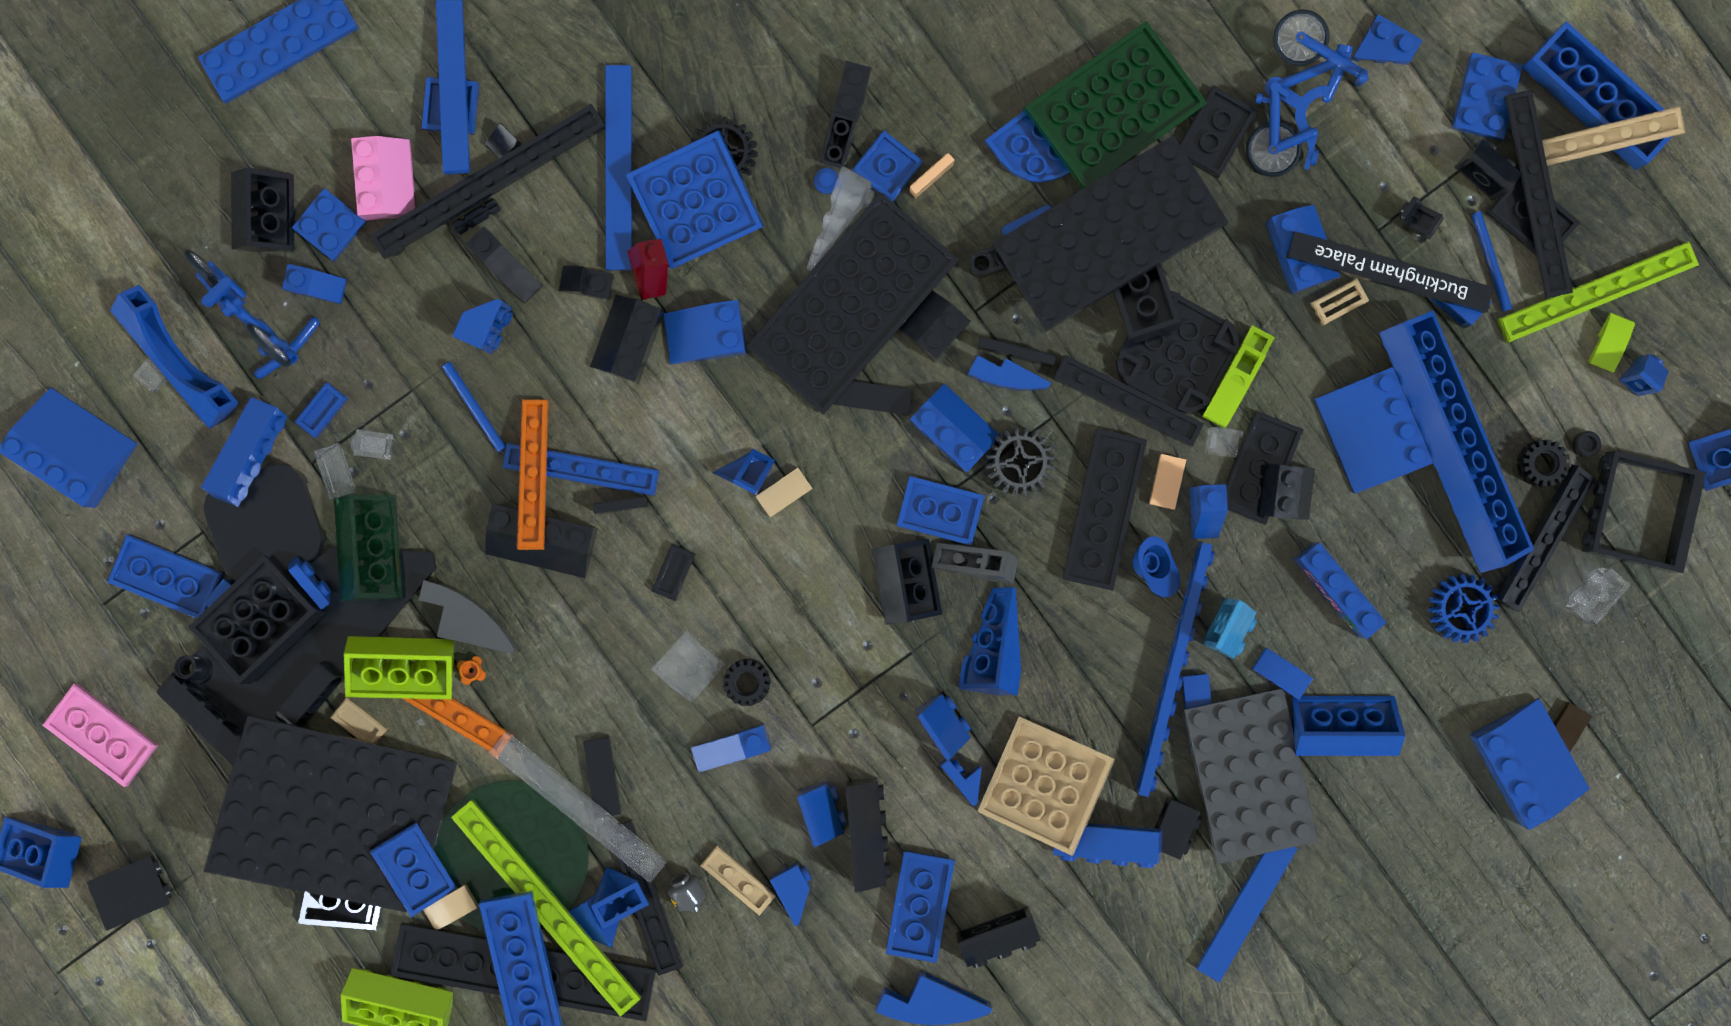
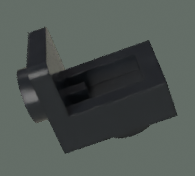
M1413 197L1409 203H1405L1400 211L1403 228L1429 240L1444 220L1443 214L1421 205L1419 198Z

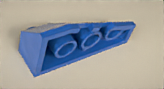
M992 588L981 615L983 622L978 634L974 633L971 640L974 642L969 656L965 655L962 662L958 688L992 695L1018 696L1021 660L1016 588Z

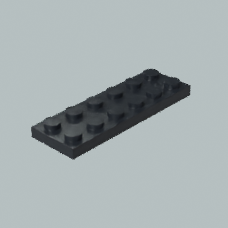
M1098 428L1095 430L1063 571V580L1113 591L1146 448V439Z

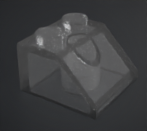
M687 630L651 670L670 688L692 703L727 664L690 630Z

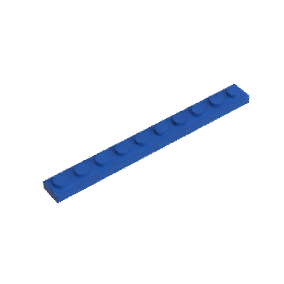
M1203 542L1197 545L1135 789L1138 795L1149 797L1150 791L1154 792L1156 788L1157 777L1154 776L1156 766L1160 767L1162 764L1164 752L1161 751L1163 741H1167L1170 727L1167 726L1169 716L1173 717L1175 713L1176 701L1173 700L1175 692H1179L1182 685L1181 668L1186 666L1189 658V651H1186L1188 641H1192L1194 638L1195 626L1192 625L1194 617L1199 616L1202 601H1199L1200 593L1205 591L1208 583V576H1205L1207 566H1211L1215 552L1211 551L1213 545Z

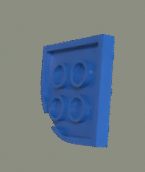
M1025 111L1021 112L985 140L986 145L1004 168L1021 179L1040 183L1051 182L1070 174L1069 170Z

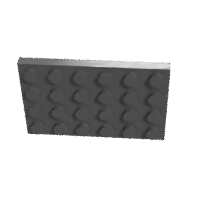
M1274 689L1182 710L1216 863L1221 864L1318 841L1299 756H1295L1294 733L1283 689Z

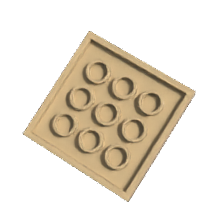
M1018 717L977 812L1073 856L1115 759Z

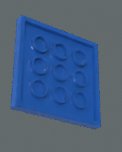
M720 130L626 174L656 239H662L670 269L764 227Z

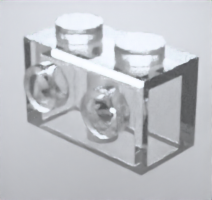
M1596 568L1587 575V582L1584 586L1576 589L1569 597L1570 602L1565 607L1585 624L1597 625L1631 586L1612 568Z

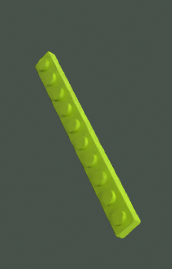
M473 799L451 817L516 894L528 891L533 892L539 922L620 1017L641 999L637 991Z

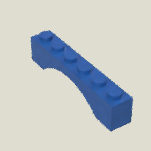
M137 285L119 293L110 310L111 313L204 424L210 429L229 419L238 405V401L223 383L203 374L182 354L166 330L156 303L140 285Z

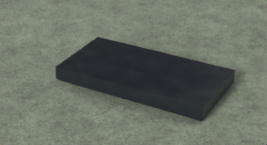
M1257 410L1254 411L1225 483L1228 511L1266 525L1269 516L1260 515L1266 463L1290 466L1304 429Z

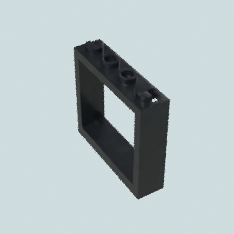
M1618 451L1605 452L1599 462V470H1601L1599 480L1596 481L1593 488L1595 498L1587 515L1589 525L1582 537V545L1584 546L1582 552L1666 572L1684 573L1706 472ZM1618 463L1683 478L1664 562L1599 547Z

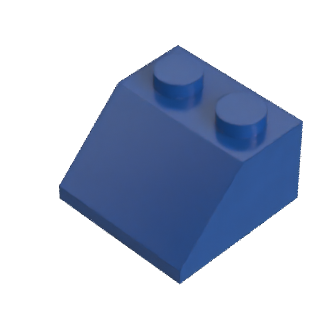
M825 781L799 790L797 798L814 847L844 834V826L848 824L844 811H838L835 801L839 800L835 785L830 787L829 781Z

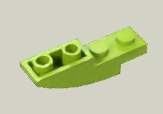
M1253 325L1250 327L1202 417L1224 429L1227 427L1264 361L1266 353L1275 338L1274 336Z

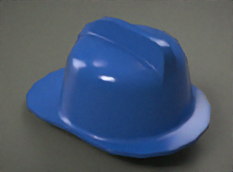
M1154 536L1145 539L1140 547L1136 549L1133 557V568L1141 578L1145 579L1151 591L1156 595L1170 597L1177 592L1180 586L1179 572L1167 543L1159 537Z

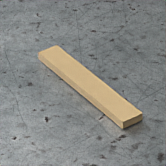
M1676 107L1544 139L1542 142L1547 166L1684 134L1685 129L1681 108Z

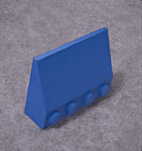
M1393 367L1314 399L1353 494L1433 463Z
M50 388L10 429L0 444V453L82 507L96 508L138 443L57 390Z
M1536 698L1470 734L1472 741L1519 825L1527 830L1553 818L1590 789L1540 698Z

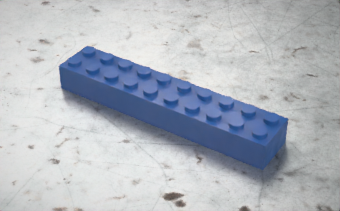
M1434 311L1380 332L1383 346L1386 348L1392 362V366L1480 573L1507 566L1533 551L1534 547Z

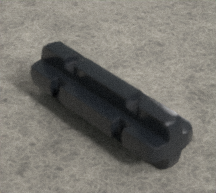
M491 198L485 202L484 206L480 205L463 215V219L458 218L453 221V228L461 235L468 231L469 227L473 228L488 219V215L492 214L493 216L500 212V206L494 198Z

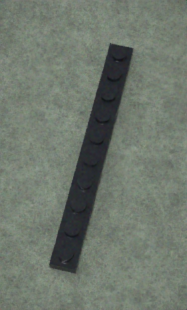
M590 104L369 236L381 256L387 259L604 130L606 127L593 105Z

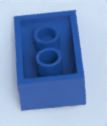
M738 300L711 303L664 313L670 365L747 354L741 308Z
M1731 428L1688 442L1697 469L1706 472L1704 480L1705 491L1731 483Z
M939 693L915 709L917 717L948 761L971 738L968 734L971 728L963 716L958 719L953 710L957 707L950 696L943 697Z
M4 817L0 832V871L42 888H69L82 837L65 830L16 818Z

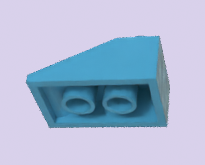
M1224 598L1201 644L1228 658L1234 659L1244 649L1245 642L1243 639L1246 633H1251L1255 627L1257 619L1254 617L1257 612L1240 600Z

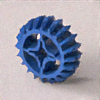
M1458 574L1457 579L1451 575L1448 576V583L1441 580L1439 582L1441 589L1433 588L1432 590L1437 597L1428 599L1430 603H1434V608L1430 607L1427 611L1435 614V616L1429 619L1432 623L1438 622L1434 628L1435 631H1443V638L1448 639L1451 636L1452 642L1456 643L1460 639L1465 644L1469 643L1470 639L1477 642L1479 641V634L1486 637L1488 635L1486 628H1495V625L1490 622L1491 619L1499 618L1497 614H1493V609L1497 610L1500 606L1492 602L1498 596L1496 594L1489 595L1493 587L1490 585L1484 586L1485 580H1476L1475 575H1469L1466 578L1465 574ZM1461 588L1471 589L1478 596V599H1468L1466 593H1463ZM1451 596L1452 603L1449 608L1445 609L1447 599ZM1461 604L1470 605L1467 606V610H1464L1466 613L1457 612L1460 611V607H1463ZM1481 608L1479 619L1476 621L1475 614ZM1458 617L1466 629L1460 630L1454 627L1448 619Z

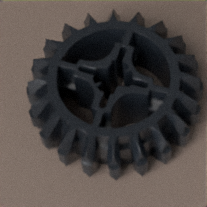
M723 117L722 124H718L717 118H713V126L710 127L707 122L703 123L704 132L696 129L695 132L700 137L699 139L720 130L733 160H739V157H743L737 165L740 175L742 173L748 176L751 175V171L747 166H756V162L750 158L758 157V151L751 150L757 147V142L749 141L752 139L753 133L751 131L744 133L747 128L745 124L737 128L738 121L736 119H733L731 124L728 125L727 117ZM728 134L736 136L743 143L744 149H738V146L730 145ZM692 137L690 141L693 143L699 139Z

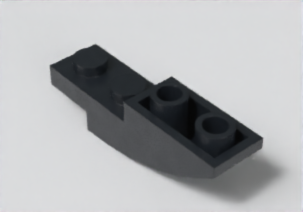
M846 61L820 163L845 169L866 96L871 67Z

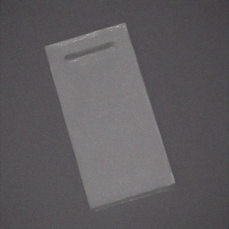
M337 443L314 451L329 500L355 493L356 489L341 444Z

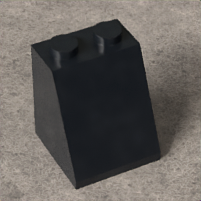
M148 856L86 882L106 931L169 905L168 899L172 895L167 883L161 884L158 875L162 873L157 859L152 860Z

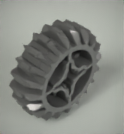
M1017 427L1013 428V436H1010V433L1005 430L1003 432L1004 441L1001 437L996 436L995 440L999 446L991 445L989 449L995 452L994 455L986 454L985 456L986 459L993 460V463L985 465L986 469L994 468V472L988 475L989 479L997 476L999 480L994 483V486L998 487L1001 483L1005 484L1002 489L1003 493H1006L1009 487L1013 488L1012 496L1014 497L1017 496L1018 489H1021L1023 497L1027 496V488H1030L1033 494L1037 493L1035 484L1044 488L1046 485L1041 480L1042 477L1046 480L1052 478L1050 474L1045 473L1046 470L1055 469V466L1047 464V461L1055 459L1054 455H1046V452L1050 451L1052 446L1049 445L1043 448L1041 444L1046 441V438L1042 437L1039 441L1035 440L1038 436L1037 431H1034L1031 437H1029V430L1026 427L1023 429L1022 435H1019ZM1021 441L1031 444L1038 451L1039 456L1027 455L1024 452ZM1013 442L1014 452L1012 458L999 461L1003 448ZM1018 454L1021 455V459L1033 460L1027 462L1026 465L1024 464V469L1022 470L1019 469V465L1007 464L1016 460ZM1041 463L1037 476L1027 483L1028 467ZM1001 469H1013L1017 474L1019 483L1007 479Z

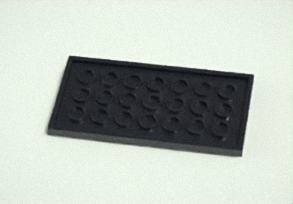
M1173 135L992 244L1044 331L1047 332L1228 225V220Z
M881 192L750 341L746 348L824 415L956 265L959 259Z

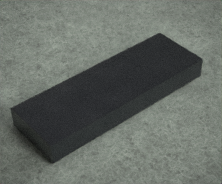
M985 337L979 339L977 346L979 350L1047 367H1052L1056 358L1054 354Z
M853 381L833 405L909 416L912 390Z
M610 737L583 741L595 818L620 815L621 806Z

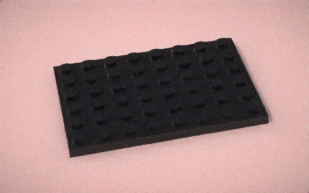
M247 715L203 872L407 912L370 853V850L417 822L434 849L457 762Z

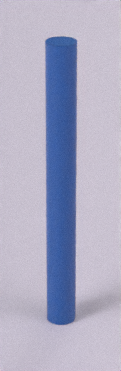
M1482 212L1473 213L1471 216L1502 312L1513 309Z
M452 363L444 364L442 369L496 451L499 453L506 449L500 436Z

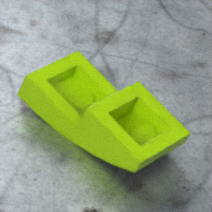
M1610 312L1598 334L1600 339L1588 362L1614 373L1628 345L1635 322Z

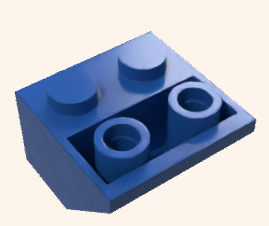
M496 299L463 312L453 337L492 354L493 350H497L501 344L502 336L500 334L503 327H507L512 319V307Z

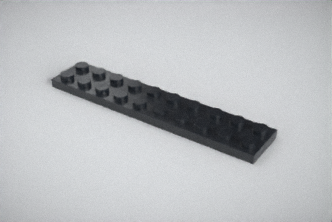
M405 922L400 924L391 976L500 995L487 937L443 929L436 930L432 927ZM546 948L559 1006L620 1017L565 951ZM610 960L641 996V999L621 1017L647 1021L656 968Z

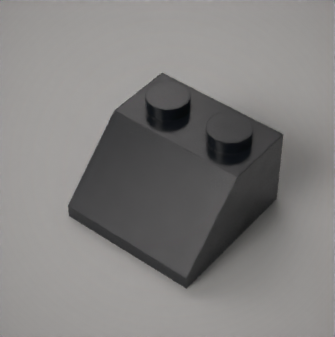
M1482 139L1473 145L1454 168L1488 198L1494 201L1512 190L1521 172L1517 170V165L1512 160L1504 158L1497 152L1498 149L1493 143Z
M932 291L899 330L935 362L967 328L971 321L952 303Z
M1266 463L1260 515L1309 520L1315 469Z

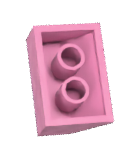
M382 136L351 138L357 215L365 221L400 218L415 209L416 202L410 140Z

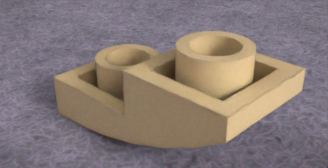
M467 884L425 908L424 912L434 929L439 930L477 909L479 905Z

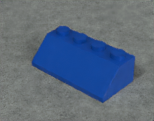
M1293 696L1291 698V725L1294 733L1295 756L1400 755L1405 733L1395 696H1301L1299 700Z

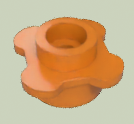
M474 656L468 661L461 660L458 662L457 669L462 677L461 682L463 684L469 685L472 681H482L485 679L486 672L482 670V659L479 656ZM470 668L474 669L473 673L469 672Z

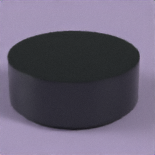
M1592 431L1580 432L1574 437L1572 446L1577 455L1591 457L1600 451L1601 439Z

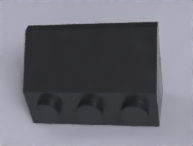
M243 168L231 172L232 249L251 252L294 251V229L292 228L294 225V174Z
M615 295L590 367L639 384L664 311L659 307L636 299Z
M929 539L872 548L885 625L942 615L935 569L932 568L933 558Z
M1028 906L956 932L957 942L967 967L973 966V968L986 965L988 963L987 960L994 957L998 959L1009 957L1012 955V951L1019 948L1022 950L1031 949L1037 945L1036 942L1041 941Z

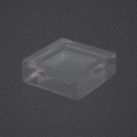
M149 357L133 375L154 393L167 380Z

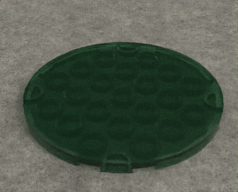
M501 780L483 785L471 791L452 807L439 828L434 851L457 889L467 884L478 905L484 899L516 894L451 818L473 799L567 910L570 909L585 884L589 867V846L579 817L572 807L560 798L557 793L540 784L537 785L523 780ZM480 906L461 917L466 923L485 932ZM540 923V927L542 930L544 929V926Z

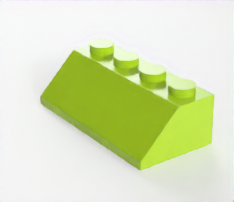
M348 636L344 651L345 697L452 700L454 640Z
M352 968L341 993L342 1022L358 1026H448L453 1007V992L445 988H434L425 986L417 981L409 982L391 975L375 974L367 969L359 970Z

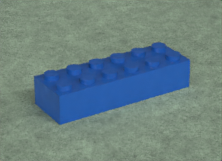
M1567 21L1558 27L1522 66L1531 77L1588 128L1665 110ZM1673 136L1613 151L1634 170H1637L1647 165Z

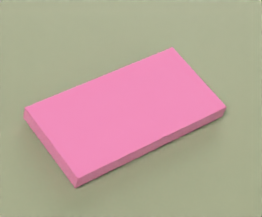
M77 683L71 686L42 725L123 787H127L158 747L156 742Z

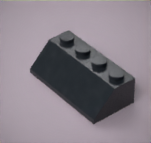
M492 504L486 528L485 554L586 578L598 528L545 516L544 550H518V509Z
M877 778L847 780V804L854 890L856 893L886 886V878H891L890 863L884 862V852H889L887 836H882L881 826H886L885 810H880L879 800H884L883 784L878 785Z

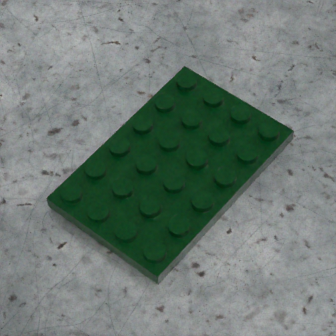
M1145 21L1026 105L1023 110L1080 187L1084 189L1131 160L1207 104V101L1148 22Z

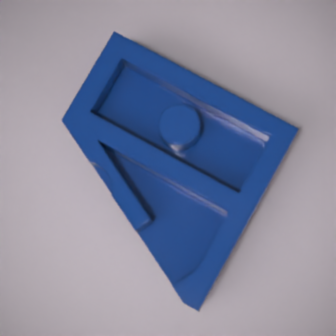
M1378 14L1353 55L1352 60L1375 61V63L1393 62L1395 64L1407 65L1412 60L1423 40Z

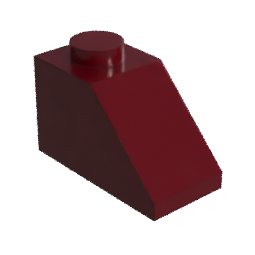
M662 239L637 243L627 253L640 299L646 300L665 296L668 260Z

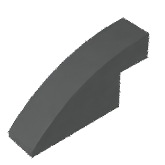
M423 580L419 600L444 606L437 637L511 654L518 652L519 647L505 626L482 604L446 584L432 580Z

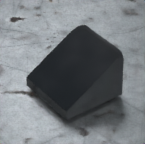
M499 123L485 144L501 158L518 148L521 142L502 123Z

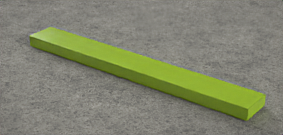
M1686 242L1572 289L1573 293L1548 298L1499 318L1497 322L1506 343H1509L1696 267L1699 263L1690 242Z

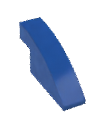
M920 970L908 998L884 987L876 1004V1012L892 1019L923 1025H948L966 1022L988 1015L992 1011L991 1002Z

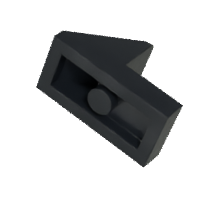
M563 266L559 292L610 300L614 275L588 270L584 266Z

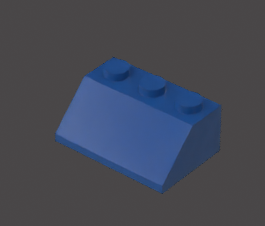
M1315 205L1290 210L1271 217L1265 222L1291 295L1341 277L1338 272L1286 258L1291 236L1295 231L1327 240Z
M945 383L910 419V422L965 473L996 442L995 437L1001 436Z

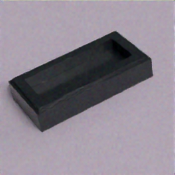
M644 496L594 503L593 505L594 514L649 507L648 498Z
M671 544L652 592L676 601L696 554Z

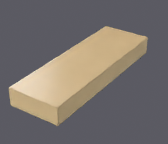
M719 845L712 850L700 865L759 916L776 897V893Z

